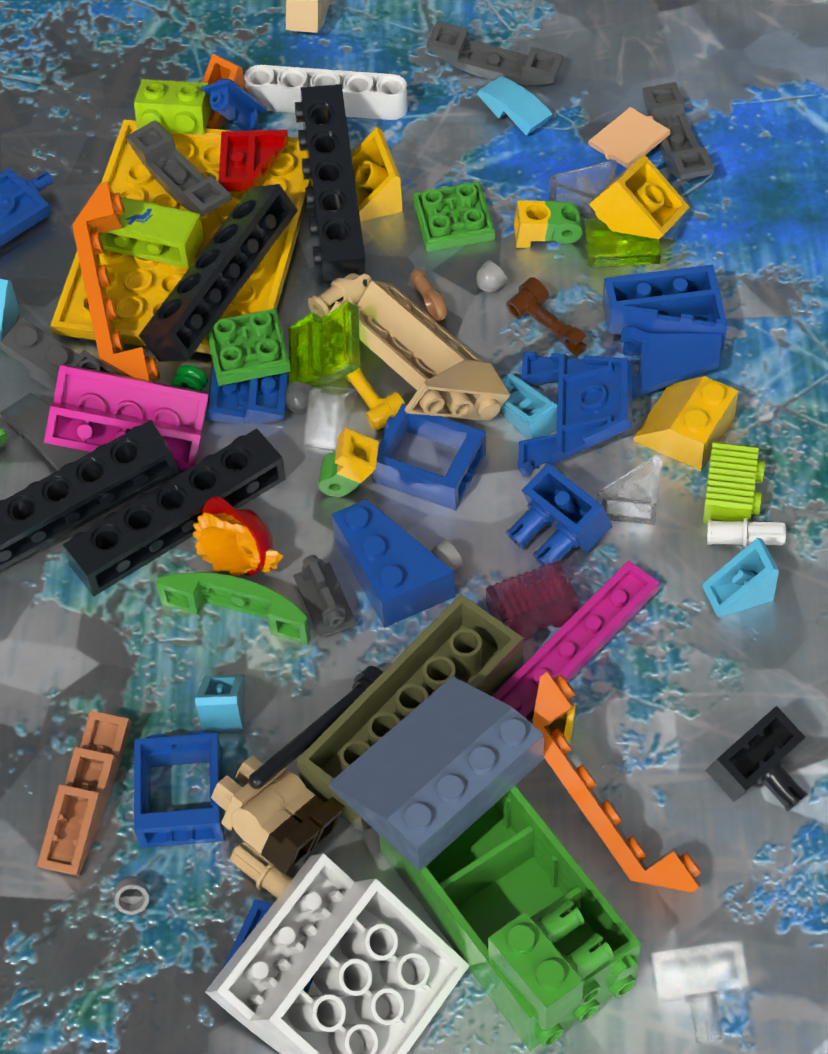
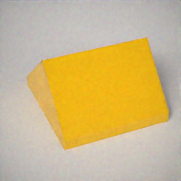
M376 127L351 153L360 222L403 212L400 175L383 131Z

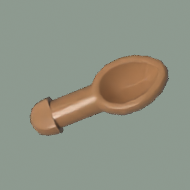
M414 270L410 274L411 283L422 295L427 312L435 321L444 320L447 317V306L442 294L434 289L423 270Z

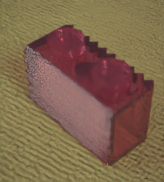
M555 561L552 564L548 563L545 567L540 566L531 572L526 571L523 575L518 574L516 577L503 580L501 583L496 582L494 585H489L486 588V606L490 615L522 636L524 641L532 638L538 630L548 626L562 627L578 611L579 598L559 561Z

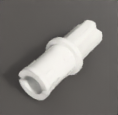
M744 518L743 521L708 520L707 545H743V549H745L755 539L761 538L765 545L782 546L786 541V526L782 522H747L748 518Z

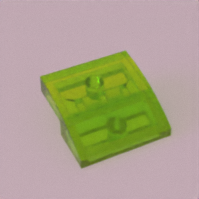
M598 218L583 219L588 267L660 264L659 239L611 231Z
M347 301L325 317L312 312L288 328L291 370L289 372V384L303 382L317 387L344 377L361 367L358 306Z

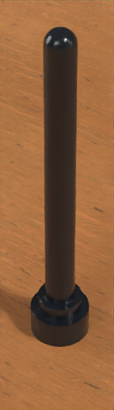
M368 666L354 679L353 690L255 770L248 778L249 785L254 789L262 788L305 752L383 671L375 666Z

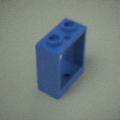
M402 403L396 416H390L385 425L384 437L378 445L376 470L372 473V480L374 483L456 511L486 455V431L442 416L409 414L404 410L407 405ZM406 432L459 449L445 477L392 459Z
M194 731L188 735L180 736L154 734L147 738L134 739V831L140 848L224 841V825L221 824L224 817V809L211 799L217 783L223 779L222 749L217 732ZM209 762L210 808L151 813V767Z

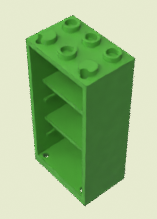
M516 785L421 871H418L379 834L381 852L456 953L470 965L468 967L470 972L529 1051L540 1044L543 1047L553 1044L563 1035L565 1027L576 1020L579 1022L588 1020L598 1012L603 1001L612 995L615 998H619L635 986L641 942ZM569 899L574 903L571 910L573 911L577 907L585 923L554 944L555 948L561 954L567 956L589 940L592 935L598 933L603 937V941L600 944L603 945L607 942L613 951L614 958L605 962L583 979L582 1003L545 1029L489 961L488 937L524 911L532 920L539 921L560 906L564 900Z

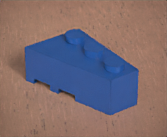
M713 265L604 278L602 304L608 333L621 335L622 328L635 327L648 333H722L721 349L724 348L727 320Z
M363 500L331 514L335 541L384 628L455 597L454 571L369 500Z

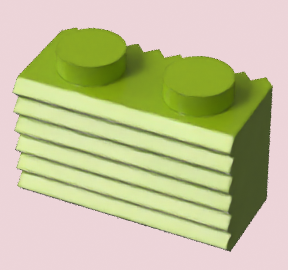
M719 442L712 443L703 522L705 524H708V520L743 521L744 518H748L747 522H750L751 515H759L762 492H755L754 489L755 483L762 484L765 461L758 460L759 447Z

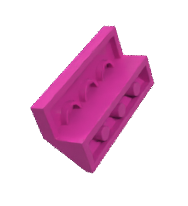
M60 364L44 443L93 452L100 445L115 440L126 434L133 427L152 420L170 450L178 468L188 470L195 466L209 393Z

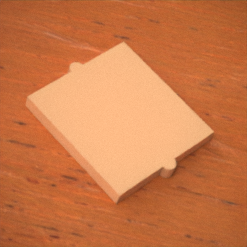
M629 107L592 137L588 143L590 147L604 154L605 159H612L628 168L642 155L649 153L671 133L669 128L654 121L653 116L647 117Z

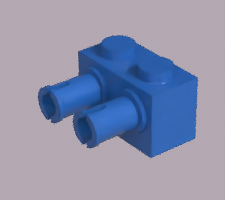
M547 463L521 490L528 502L527 507L529 509L505 533L515 544L519 543L518 547L524 549L545 525H551L556 531L532 555L540 565H546V570L552 571L553 567L572 547L579 548L587 554L613 526L603 505Z

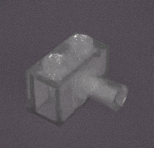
M741 940L651 953L649 961L657 1004L680 1000L690 1003L696 1043H706L709 1041L706 1023L709 1024L712 1042L725 1039L722 1033L717 998H720L721 994L741 992L749 987Z

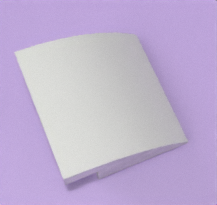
M322 853L309 857L205 993L280 1054H407L470 965L380 881L374 878L354 882L331 859ZM314 975L309 991L306 993L303 989Z

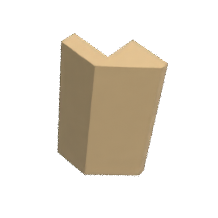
M372 280L358 304L336 301L330 311V314L417 391L423 382L463 360L483 362L392 283Z

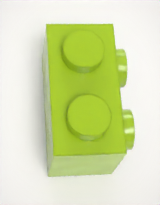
M142 79L134 100L137 130L156 121L167 133L204 135L211 113L210 96L202 91L201 88L209 85V83Z

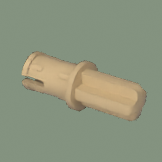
M242 842L233 849L230 857L231 863L256 881L257 889L261 891L266 889L278 898L293 879L289 874H283L247 842Z

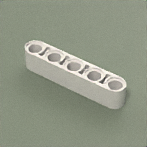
M255 65L247 69L244 74L246 92L266 106L267 111L295 113V102L301 101L300 87L342 84L346 117L397 120L405 116L408 111L406 81L403 77L395 74L272 65Z

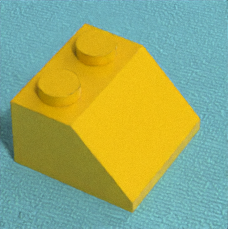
M645 154L618 175L589 203L598 219L605 223L611 231L660 239L690 208Z
M706 376L671 384L666 387L635 434L633 441L701 471L711 456L712 443L720 442L735 418L739 390Z

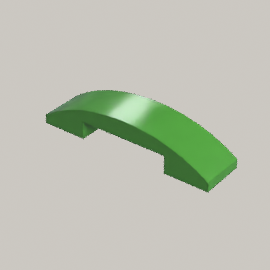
M202 572L159 577L156 583L161 605L198 615L203 602L268 619L271 635L307 645L311 639L308 617L291 601L258 583L230 575Z

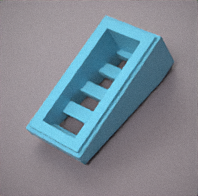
M509 373L501 379L509 393L514 389L516 392L509 396L499 412L525 437L533 439L548 436L557 429L558 404L513 373Z

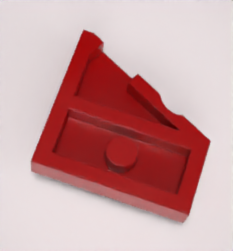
M288 131L221 132L218 182L228 192L248 191L250 187H257L287 146L289 140Z

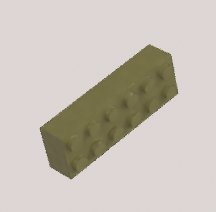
M460 594L297 759L299 776L305 787L324 802L328 801L331 797L345 806L342 816L361 831H364L369 824L329 788V783L452 676L492 696L523 664L524 638Z

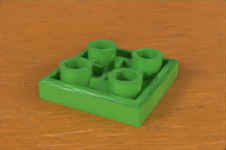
M480 181L412 193V201L426 252L495 240V230Z
M276 309L220 319L207 334L218 386L291 372Z

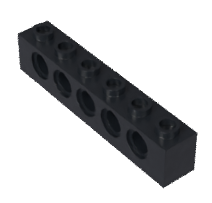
M342 84L300 87L301 101L295 102L296 123L303 122L304 129L298 130L300 151H306L307 158L302 159L303 179H310L311 187H305L307 209L314 208V216L309 217L310 237L317 238L318 246H313L314 268L321 267L323 281L344 278L351 273L360 276L365 274V251Z
M280 184L250 187L138 335L159 362L188 361L295 216L298 210Z
M149 420L142 425L133 427L126 434L107 444L100 445L93 452L64 465L60 470L40 481L29 484L25 489L9 498L0 500V571L179 473L180 470L153 421Z
M257 428L246 435L237 437L230 445L215 454L207 455L200 463L183 473L174 475L168 482L155 490L142 494L136 501L118 512L107 515L103 521L88 530L75 534L68 542L63 544L69 566L93 597L191 538L193 532L196 531L193 524L198 522V516L202 515L205 503L212 496L223 498L237 510L286 480L283 457Z

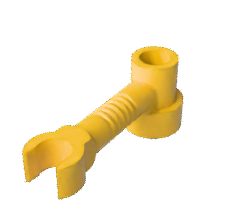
M349 351L337 357L336 359L341 365L339 370L349 383H352L370 409L365 412V416L371 428L375 432L385 428L389 417L396 416L402 403L405 404L398 392H394L383 399L380 398L363 375L355 358Z

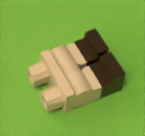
M252 755L243 762L235 776L245 786L242 787L227 775L217 783L211 799L226 811L221 824L230 831L234 829L244 841L286 875L305 859L309 852L314 851L333 834L345 806L333 797L324 802L308 790L297 775L285 772L287 767L262 788H252L248 783V778L263 765L262 762Z

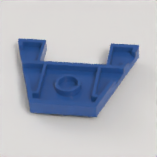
M523 352L522 380L530 386L558 381L557 433L519 441L518 470L523 477L532 475V471L535 468L539 469L541 464H556L632 428V365L628 358L585 355L583 359H569L564 354L552 353L551 357H540L536 352Z

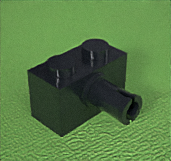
M776 706L719 756L705 771L733 802L755 783L758 785L763 783L788 812L808 793L781 766L784 763L781 759L806 737Z

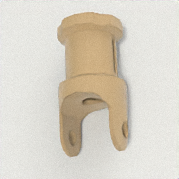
M351 273L344 278L335 279L331 282V287L319 296L313 295L308 299L310 311L320 323L328 325L332 322L333 316L330 314V311L335 302L357 304L372 278L367 274L359 276ZM364 280L367 281L366 286L363 285Z

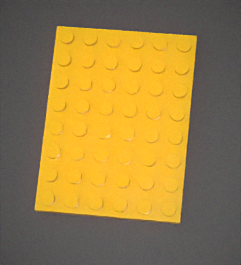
M124 119L101 183L108 182L114 194L120 193L121 196L129 199L187 210L164 190L138 158L126 137L137 130L136 121ZM206 128L204 135L168 133L174 138L175 148L205 178L212 176L218 181L221 132L229 130ZM288 137L287 146L258 185L280 184L298 211L218 320L259 311L277 310L306 208L305 187H311L310 179H303L302 159L307 158L306 151H300L298 138ZM247 191L229 192L232 200L204 216H200L204 239L193 262ZM104 250V253L99 254L101 265H106L110 276L111 286L106 287L108 298H113L117 310L118 319L113 320L115 332H120L124 344L146 346L138 335L187 272L188 268ZM76 252L50 327L52 335L96 340L78 252ZM207 336L195 352L211 354Z

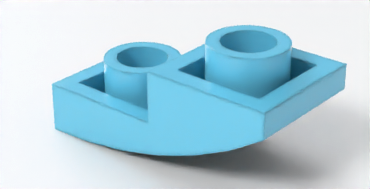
M502 76L477 92V95L498 118L507 114L526 136L546 123L553 115L532 93Z

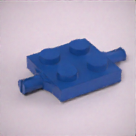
M10 168L0 173V247L52 214L49 203L38 193L49 185L54 184L52 176L47 171H44V173L31 181L19 177Z

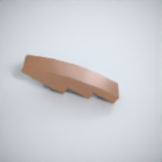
M90 710L80 748L74 747L65 784H59L36 867L79 877L95 839L121 764L132 726V721L129 718Z

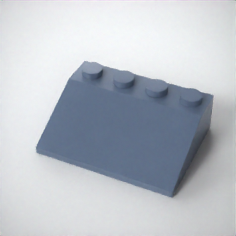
M452 676L329 783V788L418 871H421L544 760V734L513 707Z

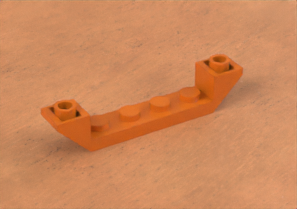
M103 182L99 184L72 224L99 358L103 363L123 376L155 382L156 379H160L155 357L149 358L143 347L125 351L120 332H115L113 320L118 319L113 298H108L106 287L111 286V281L106 265H101L99 254L104 253L100 234L122 228L120 215L125 214V209L120 193L114 194L108 182Z
M551 671L544 673L540 676L532 724L544 734V758L630 881L686 892L697 890L700 887V882L696 877L702 872L687 851L680 855L676 848H673L646 867L643 860L648 856L641 844L633 835L628 839L618 827V824L623 820L609 800L601 803L592 790L597 786V783L584 764L576 767L567 754L573 749L559 729L552 732L548 727L549 724L575 707L570 698L576 694L562 674L554 677Z

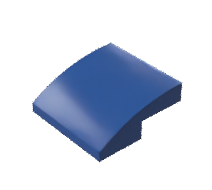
M212 361L206 420L226 423H267L283 420L288 372L218 386Z

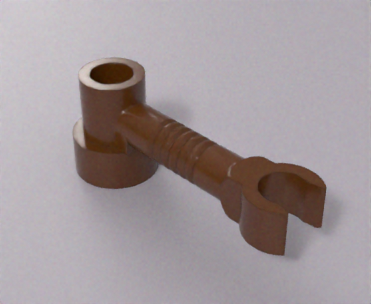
M530 277L519 286V292L506 302L507 309L517 319H521L525 314H529L554 333L571 353L579 354L587 347L582 342L586 335L580 329L566 325L541 306L549 299V293L538 279Z

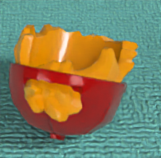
M212 496L205 503L202 515H199L197 518L198 522L193 524L196 531L192 535L198 541L195 544L196 553L202 556V560L213 564V571L217 573H229L230 576L235 577L240 575L252 576L261 571L269 573L271 570L277 569L278 562L284 557L282 554H279V551L273 550L271 531L255 512L249 509L236 510L219 496Z

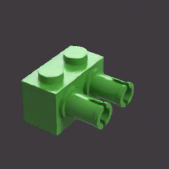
M569 899L564 900L560 906L539 921L532 920L524 911L488 937L489 961L545 1029L582 1003L583 979L605 962L614 958L607 942L603 945L600 944L603 941V937L598 933L592 935L589 940L567 956L561 954L555 948L554 944L585 923L577 907L573 911L571 910L574 903Z

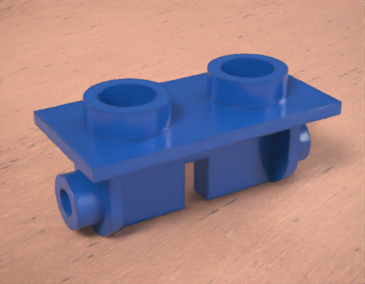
M221 79L214 84L201 88L202 91L210 96V105L214 111L220 113L228 120H233V124L239 127L241 131L257 130L258 113L267 111V107L231 79Z

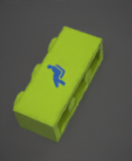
M121 196L125 209V214L120 215L122 228L100 234L104 250L189 269L204 239L200 214Z

